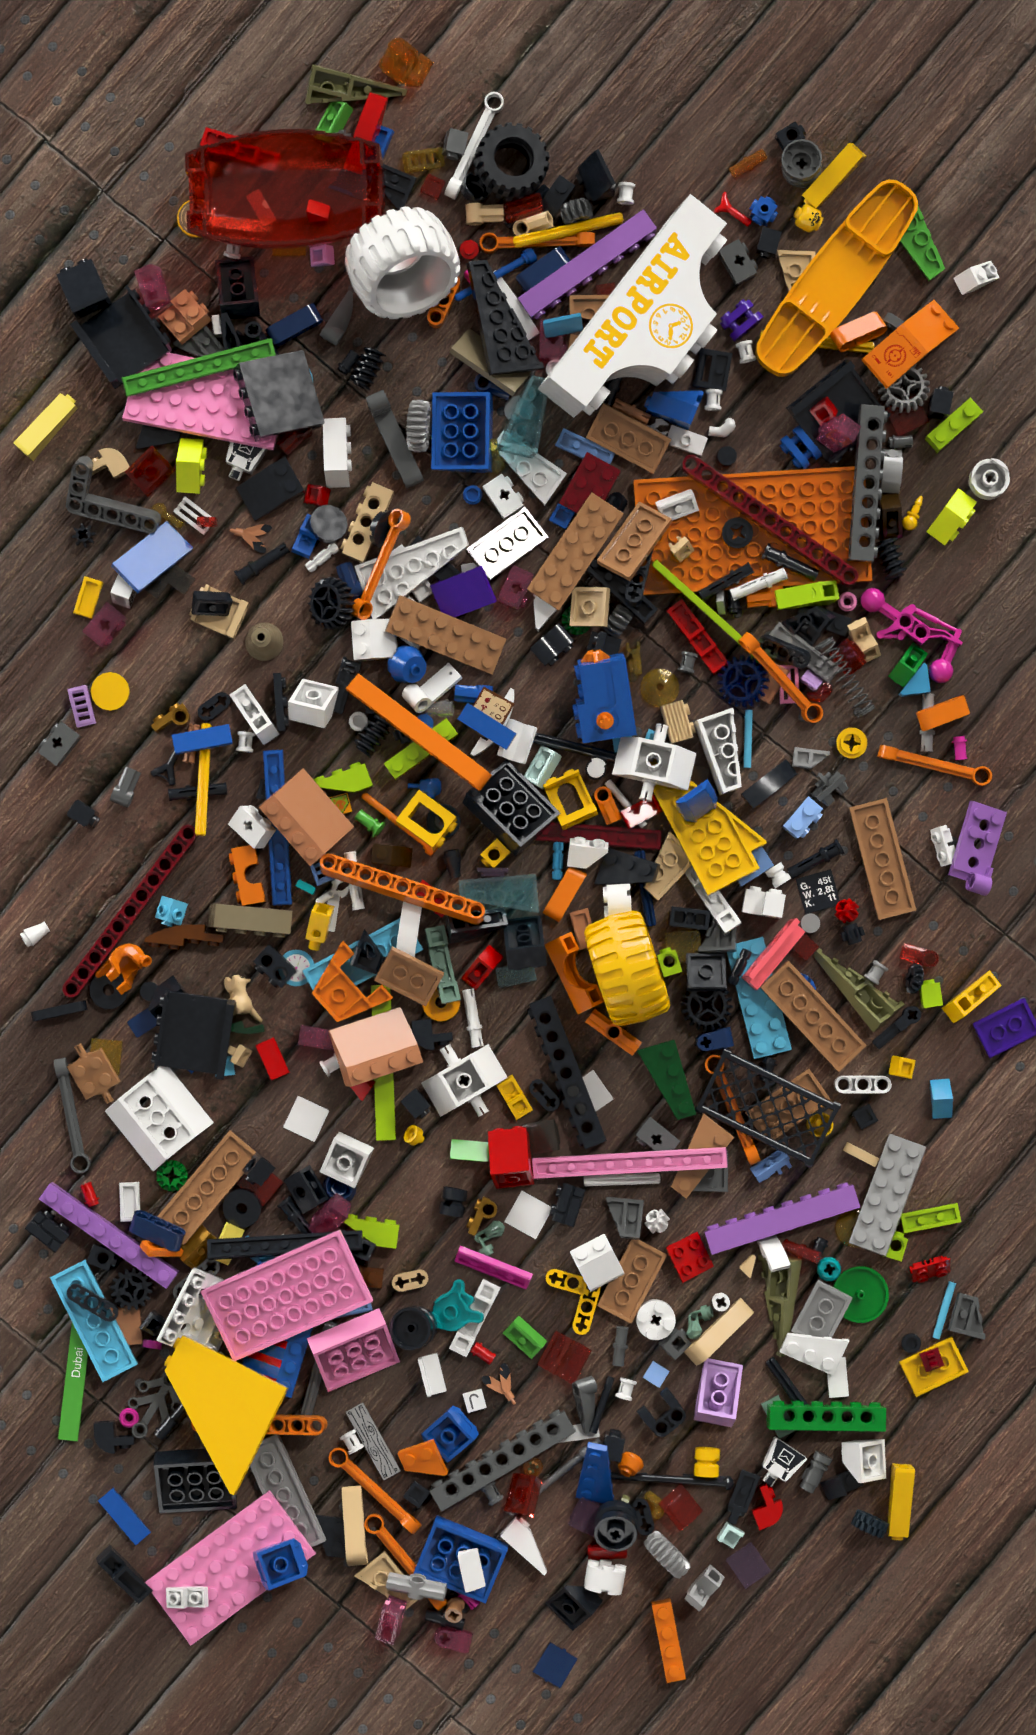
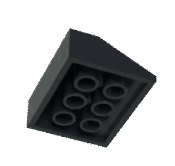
M505 760L490 773L492 776L480 791L474 787L466 793L462 803L517 856L561 813L508 760Z
M206 1448L155 1451L154 1472L159 1513L237 1509V1494L232 1495L229 1493Z

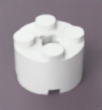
M995 458L984 459L978 462L969 475L971 491L977 497L985 500L999 497L1007 489L1010 482L1007 466ZM990 475L992 476V481L988 483L986 477Z
M630 883L612 884L603 887L604 903H608V906H604L605 917L632 911Z
M651 1299L644 1302L636 1314V1324L639 1331L651 1340L666 1338L675 1327V1314L670 1305L662 1300ZM653 1315L661 1317L658 1324L650 1322L653 1320Z
M589 1559L584 1588L596 1593L608 1592V1595H621L627 1566L622 1564L612 1565V1561L600 1559V1562Z

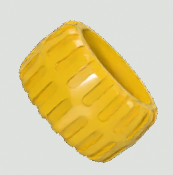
M638 911L613 914L588 925L584 930L587 949L606 1009L613 1024L625 1026L645 1022L667 1012L670 1008L669 996L642 914Z

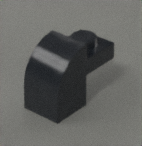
M592 631L587 650L600 649L607 655L617 654L622 639L608 636L607 633L602 631L599 633Z
M431 1019L412 1021L413 1035L416 1042L425 1049L435 1050L434 1042H438V1045H447L449 1040H453L452 1032L433 1034Z
M115 1420L95 1421L93 1423L95 1441L100 1449L107 1453L115 1454L117 1452V1445H119L120 1449L131 1448V1445L136 1443L134 1435L116 1436Z

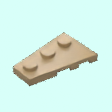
M777 250L788 292L815 257V251Z
M668 832L655 860V863L660 864L655 883H645L643 886L657 901L691 866L679 840L671 832Z
M383 1551L354 1576L406 1610L417 1600L409 1598L405 1593L387 1590L386 1583L390 1572L404 1574L386 1551Z

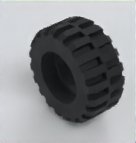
M512 122L505 123L504 127L499 124L495 126L494 130L490 129L477 147L473 166L476 167L474 171L475 176L480 177L478 182L481 187L484 185L487 187V193L491 194L493 192L496 194L495 198L501 199V197H506V201H512L516 197L518 201L522 200L524 196L529 197L533 194L534 190L540 187L546 176V172L549 169L548 160L550 158L549 152L545 151L547 145L544 141H540L541 136L538 133H532L533 129L529 126L526 129L522 127L523 124L521 123L512 126ZM507 147L519 150L528 161V171L520 176H510L503 173L497 167L494 160L496 151Z

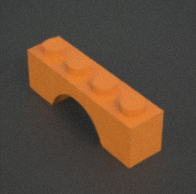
M572 932L546 943L545 948L577 1014L603 1003L604 1000L597 984L585 981L577 970L575 959L579 947Z
M671 1599L653 1601L651 1604L666 1681L670 1683L685 1680L686 1676Z

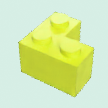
M180 438L176 459L177 492L200 494L201 486L205 485V475H202V471L205 469L207 448L204 447V440Z
M958 488L926 532L943 545H946L949 540L953 542L959 534L957 529L959 527L963 529L976 511L973 507L977 501Z

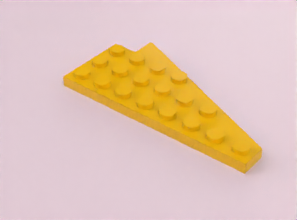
M653 759V762H650L652 766L658 764L657 759ZM691 780L688 791L655 785L653 793L708 896L760 869L752 851L767 844L764 838L719 802H717L716 809H712L697 820V823L686 821L678 811L675 801L697 787Z

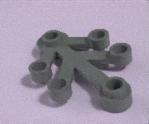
M165 1372L161 1378L150 1381L142 1380L138 1383V1389L141 1392H146L149 1388L162 1386L158 1393L139 1398L131 1397L128 1400V1406L131 1409L151 1403L141 1422L136 1423L132 1427V1434L136 1438H143L147 1435V1425L158 1407L162 1418L161 1424L166 1420L169 1415L165 1400L168 1390L173 1402L171 1409L175 1412L174 1403L181 1404L172 1384L167 1381ZM146 1383L147 1389H141L140 1384ZM132 1399H135L137 1401L136 1406H132L130 1404V1401ZM138 1426H142L144 1428L143 1433H139L137 1431Z

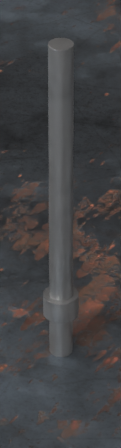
M599 1438L595 1439L592 1442L597 1444H603ZM582 1447L576 1456L507 1510L511 1517L514 1516L581 1462L585 1457L587 1447Z

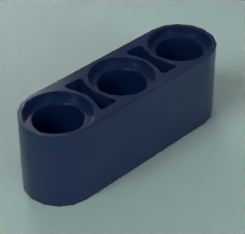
M559 246L522 271L515 279L522 289L527 292L571 260L562 247Z
M312 303L272 324L265 331L269 338L272 339L274 347H278L323 322V319L315 304Z
M142 1210L134 1212L129 1227L131 1233L170 1251H180L186 1233L183 1228Z

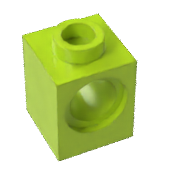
M671 947L659 950L660 954L656 956L663 977L682 972L676 949L671 950ZM666 956L673 957V966L666 967L663 960Z
M934 979L924 980L923 985L919 989L922 1008L942 1006L940 982L935 983Z
M896 1231L893 1240H899L900 1248L892 1250L890 1247L886 1257L902 1262L908 1239L904 1237V1233Z

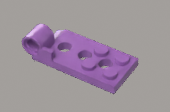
M970 801L948 875L965 880L966 890L986 896L992 887L991 876L994 868L991 867L1007 812L975 801ZM982 820H985L987 823L984 830H981L979 827ZM977 838L981 840V846L978 849L974 847V841ZM971 857H974L976 860L973 867H970L968 864Z

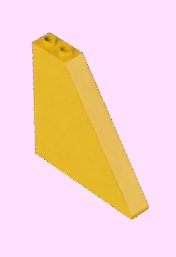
M182 1335L174 1343L173 1348H175L173 1355H169L165 1361V1373L229 1493L236 1495L289 1388Z

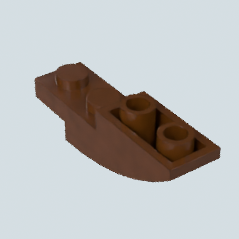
M180 925L155 932L146 937L144 942H148L150 947L160 948L161 944H167L168 949L180 950V946H185L186 939H189L188 943L200 944L201 940L208 941L207 945L219 946V943H224L225 935L206 933V925Z

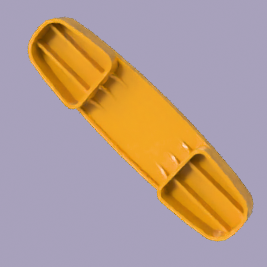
M897 180L881 182L866 195L831 235L799 276L766 325L756 345L755 352L757 360L762 367L776 376L785 377L793 374L827 340L830 333L845 319L878 276L906 233L918 210V200L910 188Z

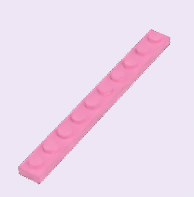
M726 1147L532 1159L534 1179L728 1167Z

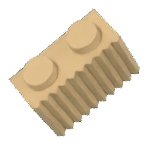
M683 700L660 706L664 724L669 726L667 734L670 744L692 739L696 731L693 722L689 723L687 715H690L688 703L684 704Z

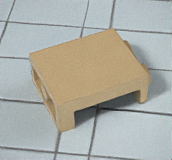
M207 584L205 585V588L201 587V589L199 590L221 592L215 588L210 587ZM231 596L233 603L228 616L192 615L191 611L189 615L192 616L191 620L235 640L250 604L242 599Z

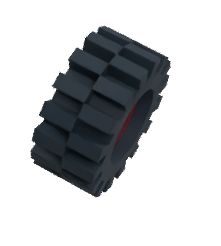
M859 1509L856 1510L851 1522L856 1528L878 1538L884 1537L889 1523Z

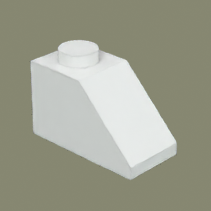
M533 595L535 597V627L539 632L557 609L536 595Z

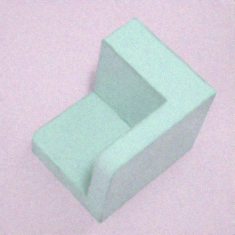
M726 1521L717 1536V1540L734 1549L739 1539L744 1536V1532Z

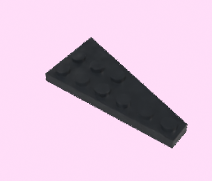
M469 261L466 265L489 376L543 370L545 368L543 363L537 358L535 348L531 347L526 337L527 334L513 308H510L505 293H502L497 284L498 280L488 261Z

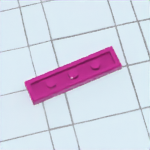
M461 1245L454 1260L459 1264L526 1290L533 1275L530 1272Z

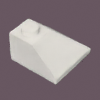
M885 1439L842 1442V1462L858 1483L886 1479Z

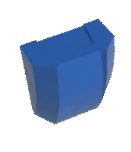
M707 779L675 802L678 811L686 821L697 823V820L712 809H716L718 798Z
M455 1406L449 1408L421 1434L424 1442L434 1439L442 1459L446 1463L458 1455L479 1435L476 1426L464 1415L460 1408Z
M294 1538L253 1552V1559L261 1582L266 1590H272L307 1575L308 1564L301 1543Z

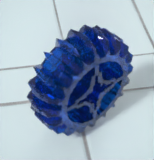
M741 655L740 661L737 657H733L734 663L732 664L730 661H727L726 664L729 667H721L725 673L718 674L719 677L723 678V681H717L718 685H723L719 692H725L722 698L727 699L729 697L728 703L732 704L735 701L736 707L742 704V707L746 708L747 702L750 706H754L753 699L759 703L761 700L758 696H766L762 690L769 689L768 686L764 685V682H770V679L763 677L768 672L762 671L764 667L761 664L758 666L759 662L756 659L752 662L751 656H748L745 660V656ZM741 666H750L756 674L746 675ZM736 670V678L729 684L730 676ZM742 676L743 678L747 679V681H745V687L744 685L740 684V682H742ZM758 679L757 687L751 694V685ZM741 688L746 697H737L731 689Z

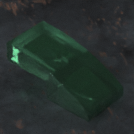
M244 1021L232 1023L231 1032L253 1034L266 1032L265 1024L245 1028Z

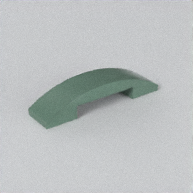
M441 925L426 928L425 934L431 966L444 972V976L437 986L441 1004L460 1001L457 981H455L448 950L445 927Z

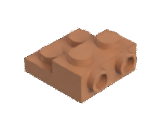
M186 289L171 300L173 305L158 316L181 345L211 321L207 315L210 312L203 303L199 305L197 303L198 297L193 291L188 293Z

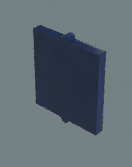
M550 1642L533 1672L544 1678L545 1682L549 1681L561 1688L578 1658L566 1652L565 1648L562 1649Z

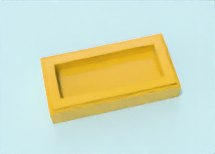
M84 576L73 611L74 614L90 619L93 618L104 582Z

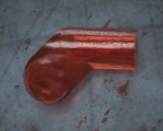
M825 682L817 692H806V698L812 702H824L832 694V685Z

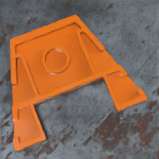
M344 941L339 945L312 992L336 1022L393 999V996L383 985L379 986L366 998L340 967L354 955V952Z

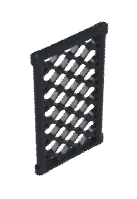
M725 1048L701 1101L695 1108V1112L701 1115L704 1113L805 1163V1166L811 1168L836 1114L841 1109V1104L836 1101L827 1100L731 1053V1050ZM725 1059L729 1060L730 1069L721 1072L720 1069ZM740 1066L748 1069V1077L742 1080H738L735 1074V1069ZM732 1071L735 1082L727 1085L724 1084L722 1074ZM760 1075L765 1078V1086L756 1089L752 1078ZM719 1076L722 1086L712 1089L716 1077ZM747 1079L750 1080L753 1088L752 1091L742 1093L739 1083ZM775 1083L783 1086V1094L777 1097H773L770 1091V1086ZM736 1084L740 1094L731 1098L726 1088ZM722 1088L727 1098L717 1102L713 1092ZM767 1088L770 1099L763 1102L759 1101L757 1091ZM795 1092L800 1095L801 1102L791 1106L787 1095ZM710 1093L714 1103L707 1107L704 1103ZM754 1093L757 1103L747 1106L744 1095ZM741 1097L744 1108L735 1111L731 1100ZM779 1097H785L788 1107L777 1110L774 1100ZM810 1100L818 1103V1112L808 1114L805 1103ZM771 1101L775 1111L765 1115L761 1105ZM728 1102L731 1112L726 1116L718 1112V1105L720 1103ZM802 1105L805 1116L798 1119L794 1118L792 1108ZM753 1106H759L762 1116L752 1119L748 1109ZM830 1109L833 1112L828 1123H826L822 1113ZM745 1110L749 1120L744 1124L737 1122L736 1112ZM789 1110L792 1121L782 1123L779 1112ZM776 1114L779 1125L770 1128L766 1117ZM820 1114L823 1124L812 1127L809 1119L810 1116ZM806 1118L810 1129L800 1132L796 1122ZM763 1119L766 1130L761 1133L754 1130L753 1122L755 1120ZM794 1123L797 1133L787 1136L783 1128L784 1125ZM780 1127L784 1134V1138L779 1141L771 1138V1130ZM824 1127L825 1129L820 1139L817 1140L814 1130ZM811 1131L815 1141L805 1145L801 1134ZM794 1136H798L802 1144L796 1150L789 1147L788 1139ZM815 1144L816 1148L812 1156H807L806 1147Z

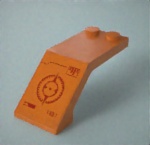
M933 300L902 323L862 359V362L887 389L924 356L953 335L959 327L941 306Z

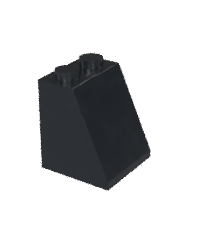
M92 259L80 260L76 266L72 268L70 266L65 267L59 271V274H56L77 320L112 304Z

